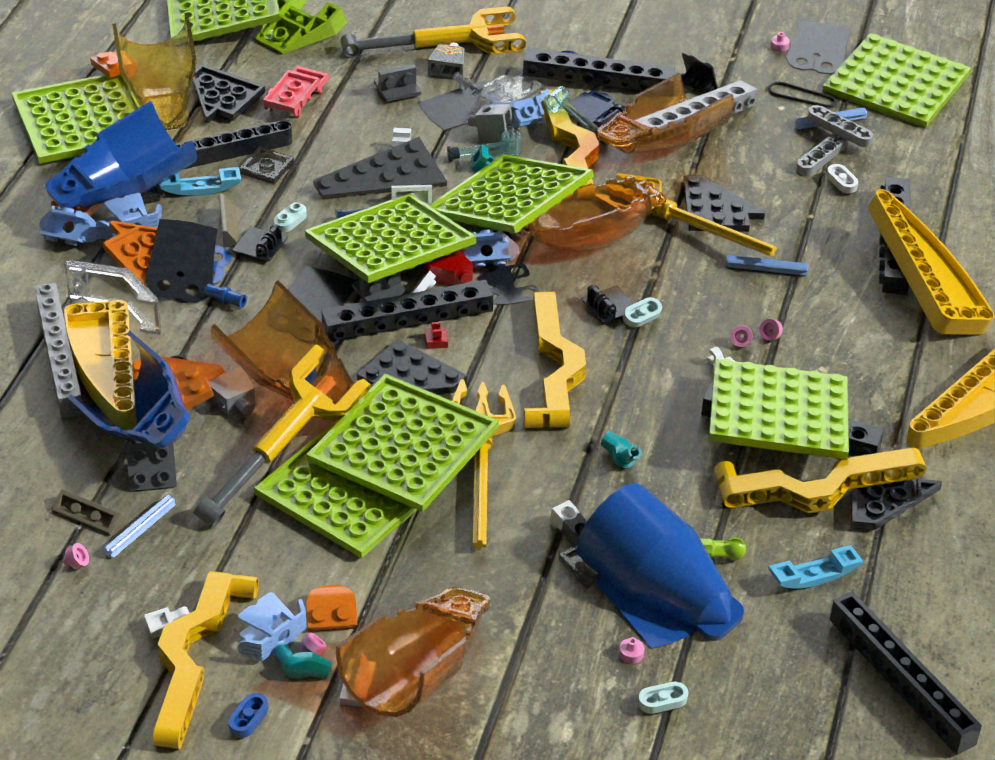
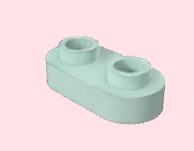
M297 202L290 204L274 217V225H280L282 232L291 231L306 219V207Z
M645 298L628 306L625 309L623 320L630 327H640L659 317L662 304L655 298Z
M669 682L644 688L639 693V708L646 713L653 714L683 707L687 703L688 689L679 682Z

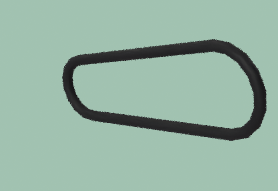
M785 82L771 83L768 88L770 93L783 98L823 107H833L837 104V100L832 96ZM778 84L786 85L832 99L834 103L828 105L778 94L772 91L771 87Z

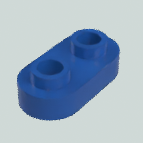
M252 693L242 700L228 720L229 731L233 736L243 738L254 732L268 713L269 707L266 696L260 693Z

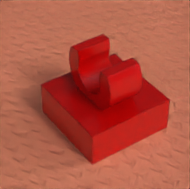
M432 322L431 328L424 329L427 349L448 348L446 327H440V322Z

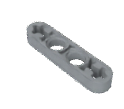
M813 105L809 108V121L860 147L872 145L874 134L870 130L822 106Z
M834 133L797 161V173L803 176L812 175L846 149L848 140Z

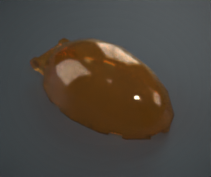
M626 176L625 180L621 181L611 178L606 179V183L595 186L594 183L579 187L573 194L562 199L559 204L554 205L546 213L537 217L534 222L527 225L539 243L557 250L583 252L608 247L629 236L644 222L650 209L663 205L667 197L664 193L658 192L649 180L637 183L634 176Z

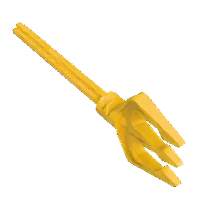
M617 173V179L625 185L635 184L647 189V191L623 188L617 184L606 183V189L615 196H622L632 203L629 206L610 200V195L595 193L597 201L625 221L636 220L650 214L667 221L674 218L771 257H774L777 250L776 246L677 208L676 202L662 197V181L660 179Z
M463 379L460 380L452 400L460 404V399L467 394V388ZM484 382L481 383L477 392L479 402L476 411L499 420V428L474 455L472 546H476V550H481V547L486 548L488 452L493 447V436L512 430L516 421V414L505 385L501 386L498 395V401L504 405V415H493L490 413L486 400L488 391Z

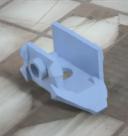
M546 89L539 96L506 103L493 101L491 105L511 104L514 128L542 122L544 110L540 102L550 91Z
M52 206L51 210L40 219L39 227L41 231H39V234L46 236L45 240L58 242V239H63L65 244L77 246V243L86 244V242H94L102 237L96 230V222L87 213L77 210L74 213V209L62 207L60 209ZM67 221H71L74 224V230L70 233L64 231V224Z
M501 229L492 233V230H482L480 234L471 232L476 236V244L469 246L467 249L460 250L472 262L474 268L485 267V264L503 266L520 254L519 246L503 233ZM489 245L493 250L490 256H483L481 254L482 246Z

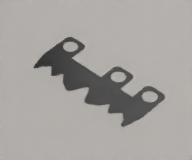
M503 231V233H505L509 238L512 239L509 232ZM489 245L481 247V254L483 256H490L493 250ZM523 263L508 266L485 264L486 266L483 268H488L489 270L477 277L479 280H486L489 285L495 286L491 288V291L499 296L493 301V304H513L533 300V297H525L522 294L525 289H533L535 292H539L538 288L534 285L515 288L511 279L530 275L527 266ZM514 267H522L525 272L522 275H515L511 270Z

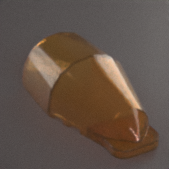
M677 73L637 94L634 97V102L626 105L625 111L617 113L607 124L598 128V138L627 154L678 149L727 123L733 114L734 97L730 93L699 111L684 117L685 121L676 124L674 121L668 122V126L660 129L657 126L651 128L635 121L688 100L684 93L681 74Z
M278 280L274 283L270 298L263 308L241 329L226 336L215 324L211 326L212 339L257 384L292 401L294 399L289 383L291 370L316 344L324 349V353L319 359V364L316 366L317 378L311 385L316 387L326 375L328 377L332 376L336 385L326 396L333 400V404L336 405L355 384L351 380L341 358H338L332 341H329L325 333L326 329L323 324Z
M450 587L438 595L416 602L415 608L406 610L402 607L397 609L396 615L387 617V615L383 614L372 620L336 646L339 675L348 692L362 707L381 716L398 717L411 712L448 683L460 670L479 627L481 617L490 608V597L470 589Z

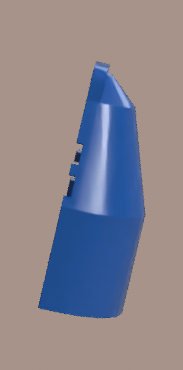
M149 101L100 131L96 135L97 139L91 145L87 144L84 147L85 151L79 158L75 157L58 175L48 180L45 188L49 196L61 208H71L73 206L84 208L101 204L111 199L123 198L125 195L137 192L144 194L196 162V148L192 140L179 148L161 123L153 102Z
M129 330L127 335L132 338L138 347L141 359L138 378L134 382L136 426L127 430L120 429L97 405H87L72 395L68 398L103 431L117 438L151 444L159 449L164 448L182 436L189 422L190 414L185 409L175 375L167 362Z
M632 483L621 487L601 503L586 522L578 539L577 555L627 599L633 602L636 600L648 605V608L653 611L657 609L669 615V618L696 629L705 638L712 641L725 637L743 620L744 608L742 604L731 595L729 588L694 528L643 485Z

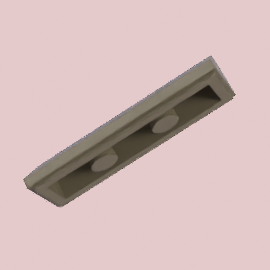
M221 193L219 198L223 243L225 247H235L239 242L236 208Z
M61 489L51 509L53 512L109 535H112L126 519L119 512Z

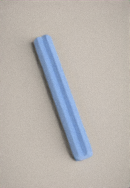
M865 108L834 112L850 121L867 117ZM808 117L795 120V127L798 130L818 127V125L809 121Z
M727 255L726 266L731 268L806 276L808 273L807 263Z
M170 495L164 496L104 547V553L110 558L118 555L175 506V499Z

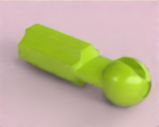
M737 537L727 540L700 539L711 559L712 557H727L735 561L741 559L746 553V544Z

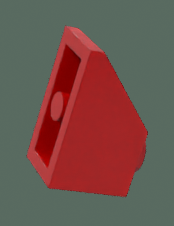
M460 250L448 256L424 263V275L430 270L436 275L434 278L436 284L453 286L473 280V264Z

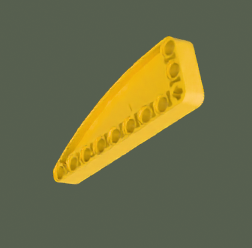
M878 189L868 205V210L934 330L941 334H984L994 318V313L973 280L945 245L919 218L891 193Z
M111 300L68 305L64 309L66 330L74 366L81 382L96 405L117 427L124 430L135 427L137 416L131 337L127 335L130 330L127 302Z
M995 349L911 420L906 440L908 445L913 448L928 447L964 436L995 423Z

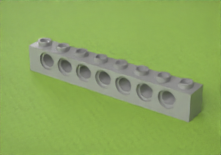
M740 80L632 121L630 139L648 148L755 106L757 89Z
M56 283L34 286L61 419L84 415L68 398L72 395L82 402Z

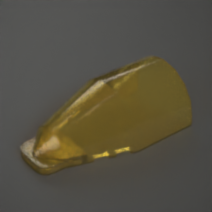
M188 12L184 13V27L180 32L169 40L156 44L130 42L121 36L116 23L112 24L120 74L140 107L149 101L153 102L165 130L179 129L187 123L186 111L197 65Z

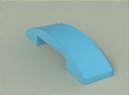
M239 167L219 169V175L181 179L178 172L162 182L160 188L179 195H208L241 183Z
M849 545L831 550L827 558L795 566L790 561L770 565L768 570L780 586L807 588L838 579L861 566L863 560L854 548Z

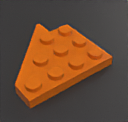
M110 221L109 227L116 236L103 242L104 250L140 289L147 287L145 279L158 228Z
M160 356L167 362L175 375L186 410L213 397L214 393L209 381L226 373L222 365ZM141 359L133 362L135 381L138 378Z

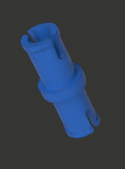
M207 284L205 287L204 295L217 299L222 304L229 303L243 308L247 303L246 295L233 292L231 288H221L212 284Z

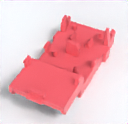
M299 65L293 71L288 70L273 88H270L268 95L263 99L264 109L267 110L269 107L270 111H272L274 108L292 113L295 118H299L301 107L306 104V100H311L313 91L318 92V94L322 93V87L329 80L328 73L307 69Z

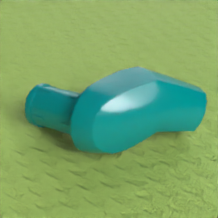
M608 431L602 438L601 446L612 455L614 463L621 468H630L635 463V460L641 457V448L635 449L637 445H631L623 437Z
M284 644L278 645L273 652L274 656L282 664V672L294 679L308 676L326 679L332 668V661L313 652L293 654L289 647Z

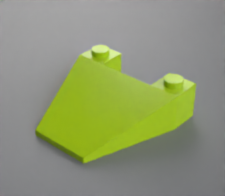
M278 0L281 20L261 25L255 40L281 54H285L335 36L347 24V20L342 8L330 2H327L315 16H312L301 10L307 3L306 0Z

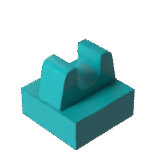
M481 144L472 156L471 169L478 172L493 161L494 158L488 154V147Z

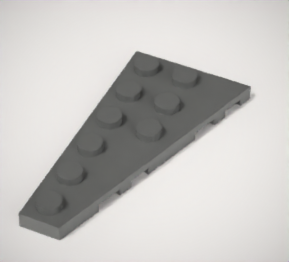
M417 137L313 180V185L322 199L346 197L348 194L359 193V195H367V192H391V186L440 185L442 187L447 186V180L420 137Z

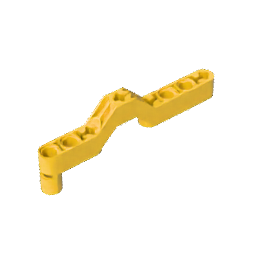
M559 89L549 90L550 92L540 103L544 110L543 116L552 141H557L575 149L568 158H563V165L588 169L598 159L599 143L595 133L572 124ZM590 179L586 185L579 187L573 194L568 195L561 201L594 198L593 180Z
M555 291L533 292L538 352L560 363L562 367L549 377H543L545 408H524V428L570 427L568 392L585 379L584 349L565 339L560 334Z
M906 448L851 457L847 460L840 459L833 464V471L827 478L806 482L785 475L781 470L737 476L734 465L729 461L718 463L714 467V472L726 507L737 508L782 501L802 511L812 513L831 510L848 489L920 478L926 473L927 468L917 448Z
M209 571L196 610L164 626L158 642L159 659L172 674V679L154 728V746L175 749L182 747L204 679V667L197 666L187 654L190 644L213 632H220L232 596L255 599L259 588L258 577Z

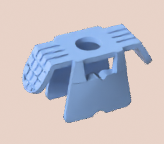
M139 192L125 195L123 198L105 201L104 205L114 217L107 218L106 221H98L96 223V230L103 238L109 240L116 236L109 227L110 221L158 228L159 219L162 216L161 204H157L154 213L147 214Z
M272 592L257 600L256 605L249 606L238 615V619L250 626L239 633L240 638L243 639L238 644L239 653L246 658L263 661L270 655H274V649L278 645L284 644L288 646L295 641L297 635L307 629L306 611L302 600H297L298 614L296 616ZM283 616L288 620L284 622L280 617Z

